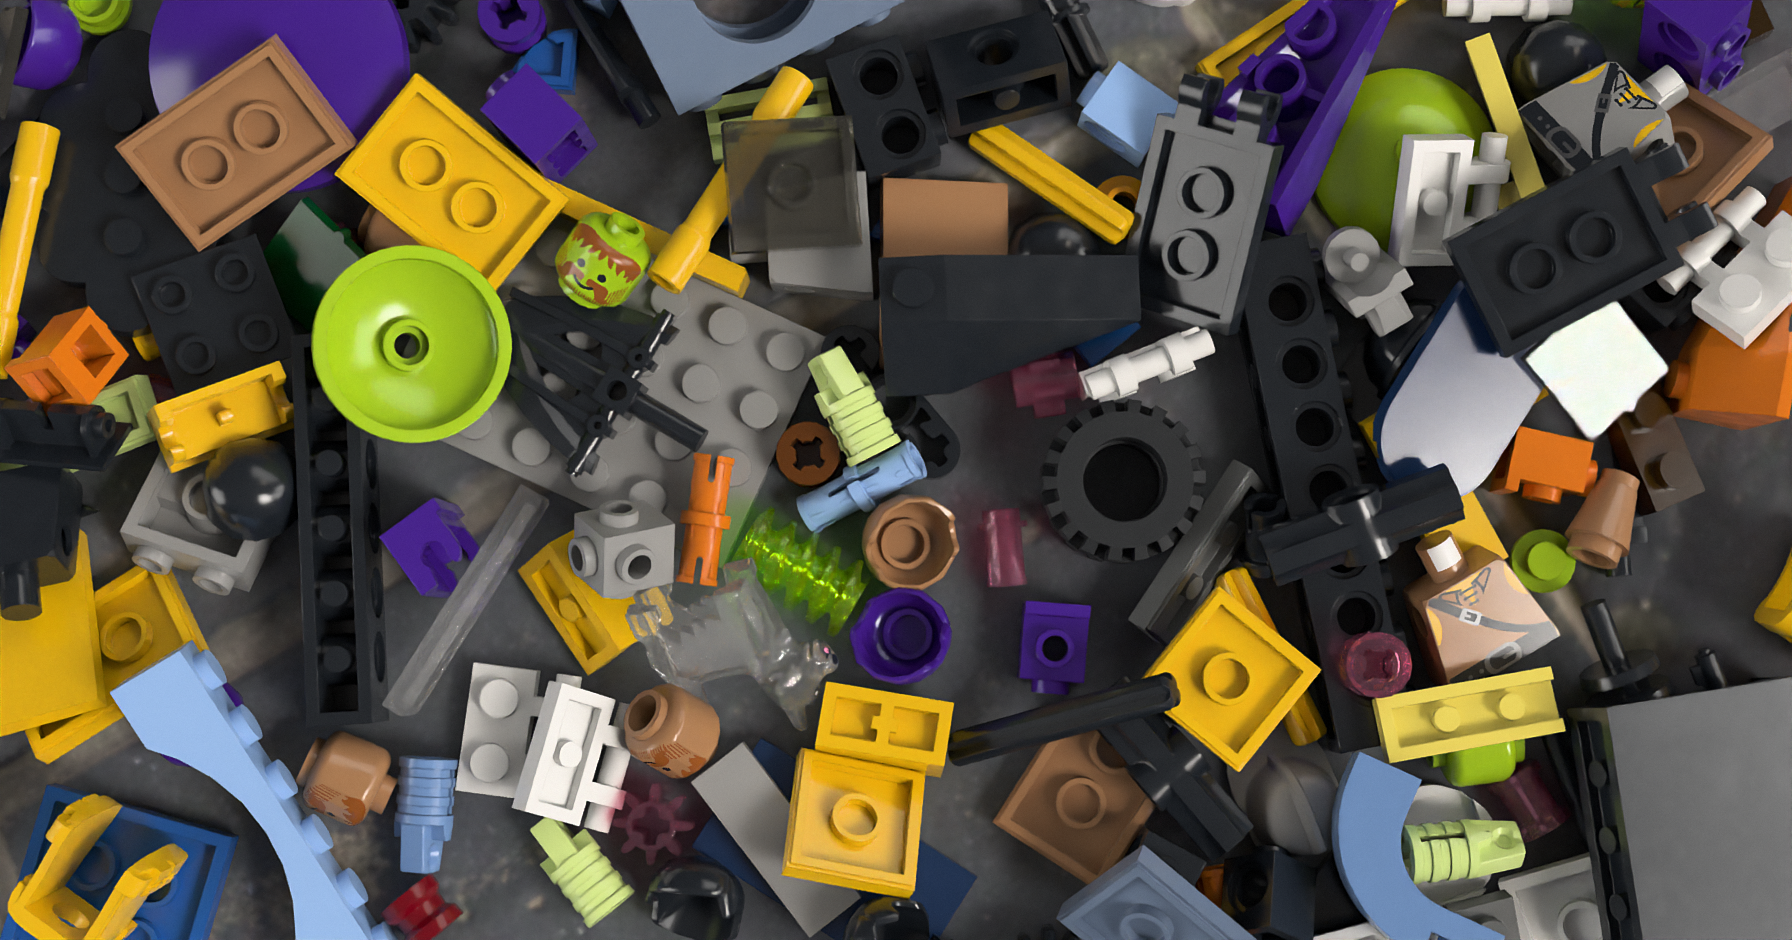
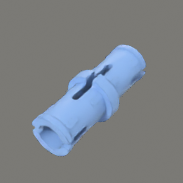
M905 440L899 446L862 465L858 463L852 467L845 466L843 468V475L807 494L798 496L796 499L798 511L806 526L817 534L823 528L860 509L867 513L880 504L881 498L918 479L925 478L927 476L926 466L914 444L909 442V440Z

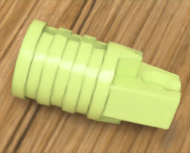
M841 346L834 347L816 356L808 363V367L820 393L814 395V398L824 419L827 418L832 434H835L839 441L838 445L841 451H844L849 467L901 442L898 434L894 433L889 418H886L883 412L884 408L881 402L877 400L874 394L876 392L864 371L857 374Z
M544 817L530 829V832L549 856L540 866L554 885L558 884L563 895L570 899L577 913L584 917L583 922L588 928H591L635 892L630 884L626 885L620 873L613 869L609 859L599 851L601 847L586 829L574 835L564 822Z
M1462 819L1455 822L1441 821L1437 824H1432L1431 822L1420 823L1417 826L1410 824L1403 825L1401 833L1403 862L1414 884H1420L1424 881L1428 883L1439 882L1440 880L1452 881L1459 878L1473 879L1519 868L1522 866L1526 854L1524 842L1515 821Z

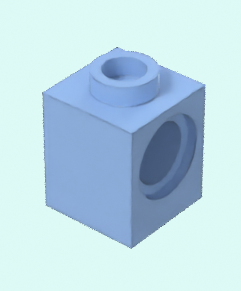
M1118 60L1108 76L1097 71L1079 95L1076 102L1083 106L1084 109L1081 112L1077 126L1139 168L1148 155L1157 113L1176 114L1178 102Z

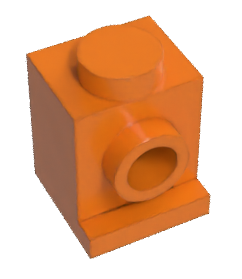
M90 306L54 316L19 358L10 360L4 369L33 402H41L48 416L47 411L52 403L89 406L129 354L113 336L107 324L95 314Z
M1519 426L1494 466L1489 493L1498 495L1517 492L1520 486L1523 487L1522 498L1555 505L1561 503L1562 496L1577 495L1587 498L1590 491L1594 488L1598 471L1597 461L1591 459L1594 442Z

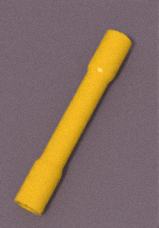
M788 66L781 68L755 107L751 121L690 214L682 224L676 227L647 271L648 277L658 286L673 294L681 293L709 250L711 239L777 138L786 132L813 91V83L803 73Z
M23 121L20 124L9 174L11 186L0 231V379H7L9 374L4 367L12 360L19 328L18 311L43 195L50 184L61 133L60 130L53 126L34 121Z

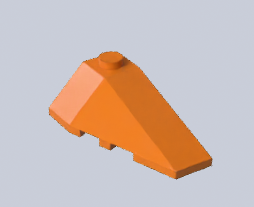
M1792 176L1774 185L1766 199V205L1760 210L1754 220L1763 228L1782 210L1792 216ZM1740 247L1737 250V253L1739 254L1743 250V248ZM1792 302L1745 350L1699 318L1682 347L1678 360L1672 361L1665 377L1664 394L1670 398L1669 406L1673 415L1679 418L1741 431L1789 419L1792 405V332H1789Z

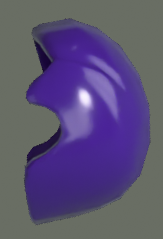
M26 0L28 4L21 9L9 29L6 48L9 67L3 69L2 75L9 79V83L12 85L35 90H49L66 81L80 61L83 45L80 23L73 11L60 0Z
M903 587L885 591L876 597L868 599L855 625L850 628L849 639L856 663L876 680L900 686L921 682L932 675L943 663L950 648L952 638L950 621L942 605L922 590Z

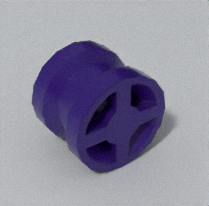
M479 0L477 15L480 26L496 48L507 54L520 55L526 53L533 45L544 39L548 21L545 10L539 0ZM514 4H516L515 10L509 11L507 14L500 12L506 11L507 9L512 8Z

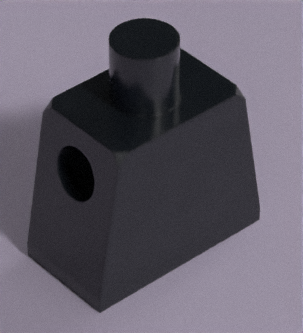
M27 465L0 471V615L6 620L25 621L38 617L42 613L40 587L67 582L75 575L83 489L81 483L70 469Z

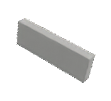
M744 741L691 782L809 938L861 898L862 895L857 889L781 875L790 801Z

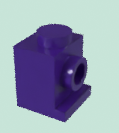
M1023 601L1017 678L1031 679V692L1069 695L1070 682L1084 683L1088 625L1091 612L1090 605ZM1050 636H1058L1066 644V653L1058 661L1048 660L1042 651L1044 641Z

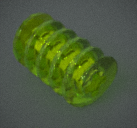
M769 506L750 527L733 556L728 569L739 560L742 561L738 581L745 585L762 573L764 576L761 594L767 598L771 597L782 587H785L783 607L789 611L793 610L804 600H807L805 620L810 624H814L826 613H829L830 619L827 634L836 637L871 580L869 579L866 583L861 581L864 561L857 558L844 570L838 568L842 548L835 545L823 556L816 555L820 535L813 532L801 543H796L794 539L798 522L791 519L779 530H774L772 526L776 509Z

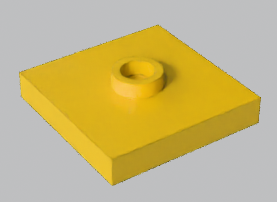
M1216 586L1141 679L1164 672L1171 673L1176 679L1177 688L1181 694V702L1177 707L1164 711V713L1233 770L1240 772L1320 673L1321 669L1224 589Z
M801 747L796 756L781 875L909 899L915 891L926 772Z

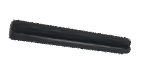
M1164 672L963 728L949 734L947 746L949 760L953 765L960 767L1161 713L1177 707L1181 702V694L1177 688L1175 677L1171 673Z

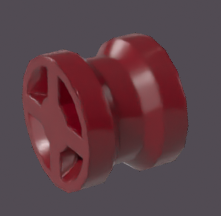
M430 873L380 913V916L387 925L397 926L405 935V940H433L464 912L456 903L444 900L438 892V880Z

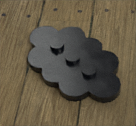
M125 29L110 34L98 43L90 56L87 82H79L62 87L49 97L41 109L39 122L53 126L60 130L61 133L50 184L44 192L41 205L50 216L40 229L37 250L39 260L49 274L70 287L85 289L87 305L107 324L111 332L118 336L136 338L151 334L152 330L131 277L224 245L225 240L223 235L198 252L115 148L120 141L160 114L154 100L149 75L151 35L142 30Z

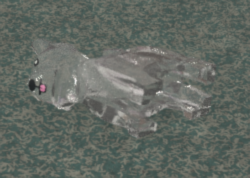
M752 557L725 563L723 573L726 586L715 590L712 596L703 595L699 600L700 602H692L688 608L670 599L671 583L638 590L633 595L635 604L629 605L625 618L634 637L645 645L649 665L657 671L660 678L682 687L710 704L703 683L741 674L753 676L768 697L786 712L795 728L800 731L807 729L805 706L815 703L814 699L819 696L823 686V678L837 669L839 660L826 641L814 639L801 642L791 636L774 603L756 577L757 567Z

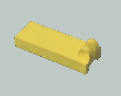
M1489 32L1466 41L1465 46L1496 133L1508 136L1505 159L1511 162L1510 174L1513 181L1501 185L1497 209L1499 211L1541 189L1545 185Z
M1551 666L1372 699L1385 763L1390 764L1566 731L1563 718L1559 719L1551 680L1554 679Z

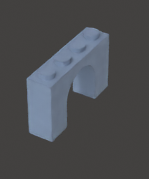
M619 0L678 116L687 111L700 112L714 106L722 99L724 92L744 82L754 84L768 79L777 72L780 64L799 54L807 56L819 53L834 42L835 36L855 26L868 27L885 19L890 14L892 7L904 2V0H789L779 11L761 21L750 24H728L707 16L696 7L694 0Z

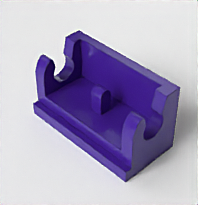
M434 497L379 536V538L421 596L448 598L461 587L455 572L449 569L446 564L452 561L460 562L462 560L463 548L468 554V559L475 565L480 566L483 563V553L479 544L460 518L465 516L460 507Z

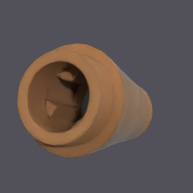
M1607 468L1602 470L1599 480L1596 481L1594 488L1588 494L1565 532V536L1569 539L1566 552L1571 557L1597 568L1615 569L1620 557L1629 555L1637 490L1640 481L1635 476L1617 469Z

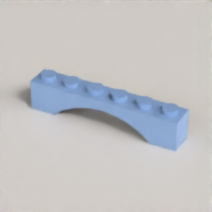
M193 640L127 678L110 692L146 749L176 758L213 778L241 801L265 830L283 864L292 895L295 940H399L389 925L384 921L377 924L364 904L368 902V894L361 880L351 868L343 871L329 851L333 847V840L326 826L315 814L307 817L294 795L298 793V787L292 774L279 759L271 762L258 742L263 735L257 720L243 704L238 707L234 705L222 686L227 682L226 675L218 660L209 650L204 649L200 652Z

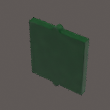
M309 197L299 201L263 252L287 315L291 314L310 334H312L316 311L329 286L346 268L367 256L351 239L350 230L348 228L340 229Z

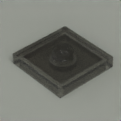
M852 115L729 121L722 123L721 136L731 255L860 247L863 244Z

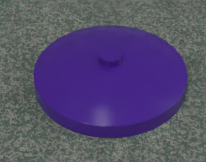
M163 0L154 22L149 47L150 83L159 113L171 107L268 38L277 34L358 142L353 148L285 194L309 192L341 181L335 175V172L409 82L410 56L404 25L392 0Z

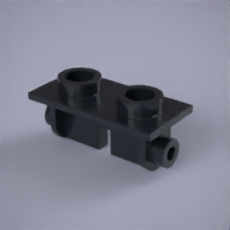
M1 397L0 463L105 472L133 429L131 423L116 422L114 415L106 412L100 405L78 406L52 403L47 411V416L41 402L18 401L9 397Z

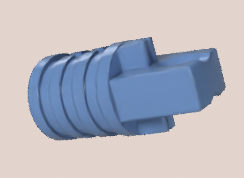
M399 756V766H401L400 775H398L399 793H397L396 798L398 807L394 818V836L401 837L400 871L422 874L434 873L440 869L443 841L451 840L454 819L452 806H454L455 800L453 791L454 787H456L455 769L458 767V759L434 756Z

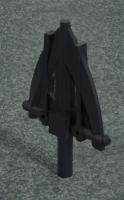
M515 287L512 288L509 294L512 298L501 300L508 317L512 338L511 362L504 386L522 413L542 436L569 459L566 463L568 465L565 470L567 473L577 478L578 475L581 476L586 471L593 476L600 456L596 453L603 439L610 438L613 440L618 433L613 429L612 425L618 415L628 421L634 416L693 452H697L703 445L709 432L707 429L646 394L649 389L639 382L644 372L649 370L654 373L658 367V364L653 361V356L661 344L668 346L680 332V329L672 326L675 322L673 319L674 314L663 309L661 313H657L653 317L621 305L615 307L601 306L597 309H591L578 304L567 296H532ZM583 333L602 343L601 360L557 337V335ZM539 365L580 390L581 393L567 401L547 388Z

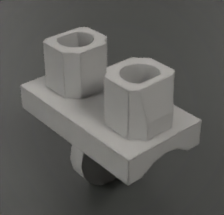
M1346 226L1333 232L1327 238L1322 250V261L1325 268V284L1323 287L1356 318H1366L1372 330L1379 337L1388 334L1411 320L1413 315L1401 294L1403 290L1413 285L1406 269L1378 246L1376 239L1368 231L1358 226Z

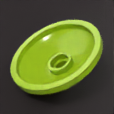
M1409 68L1388 69L1369 74L1363 79L1323 175L1314 191L1315 198L1327 219L1337 230L1346 226H1358L1368 231L1376 239L1378 246L1388 254L1403 134H1464L1474 140L1472 157L1479 156L1482 133L1493 132L1491 125L1480 106L1468 93L1440 75ZM1468 184L1464 213L1471 212L1475 184Z
M404 245L382 249L357 260L333 281L321 299L316 311L312 328L311 351L316 375L322 389L335 408L347 420L358 428L379 438L403 443H423L440 440L459 433L477 421L490 408L498 397L507 378L511 362L512 338L504 306L494 288L478 270L446 251L426 246ZM400 334L411 336L416 344L415 353L408 359L400 357L394 348L395 340Z

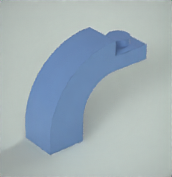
M1362 752L1352 753L1334 799L1331 838L1334 859L1340 878L1351 900L1365 919L1389 940H1428L1431 933L1439 936L1437 940H1504V935L1434 903L1415 886L1409 877L1401 853V833L1405 818L1422 779Z

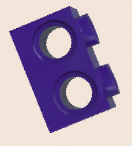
M1645 0L1637 61L1653 73L1664 65H1669L1680 75L1684 82L1705 95L1712 88L1717 91L1723 90L1733 81L1743 67L1744 60L1741 58L1743 45L1751 33V29L1747 25L1753 0Z
M527 63L517 73L509 70L494 81L485 94V98L488 101L480 108L482 113L500 136L525 161L547 179L560 184L598 146L583 118Z

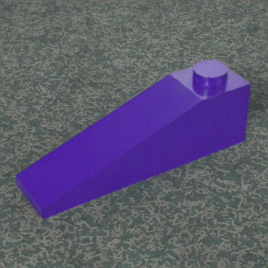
M1309 0L1285 22V31L1258 57L1252 53L1238 66L1240 74L1223 89L1221 100L1212 115L1233 121L1237 119V107L1243 90L1247 89L1256 92V89L1260 88L1283 95L1279 117L1267 138V141L1285 146L1264 230L1281 237L1290 236L1319 184L1397 0Z

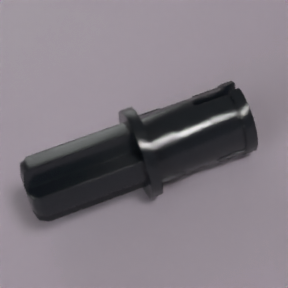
M1037 0L1042 11L1048 10L1067 63L1077 80L1091 79L1097 71L1102 73L1108 68V59L1086 16L1090 12L1088 3H1080L1079 0Z

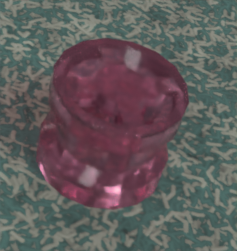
M1365 632L1356 634L1345 641L1338 652L1336 667L1338 677L1344 686L1354 694L1365 697L1384 698L1393 696L1404 688L1410 679L1412 661L1410 652L1404 643L1392 634ZM1386 656H1388V657L1385 659V671H1386L1388 674H1386V673L1383 671V659H1384Z

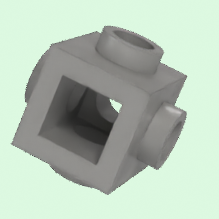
M610 500L602 503L599 509L574 513V539L570 540L568 546L571 568L576 576L580 577L603 598L625 599L635 595L638 590L673 583L675 523L645 500L634 502Z

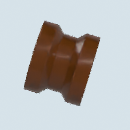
M804 421L792 425L782 434L777 443L776 458L780 470L790 482L803 488H816L825 485L835 476L840 467L841 452L836 437L827 427L817 422Z

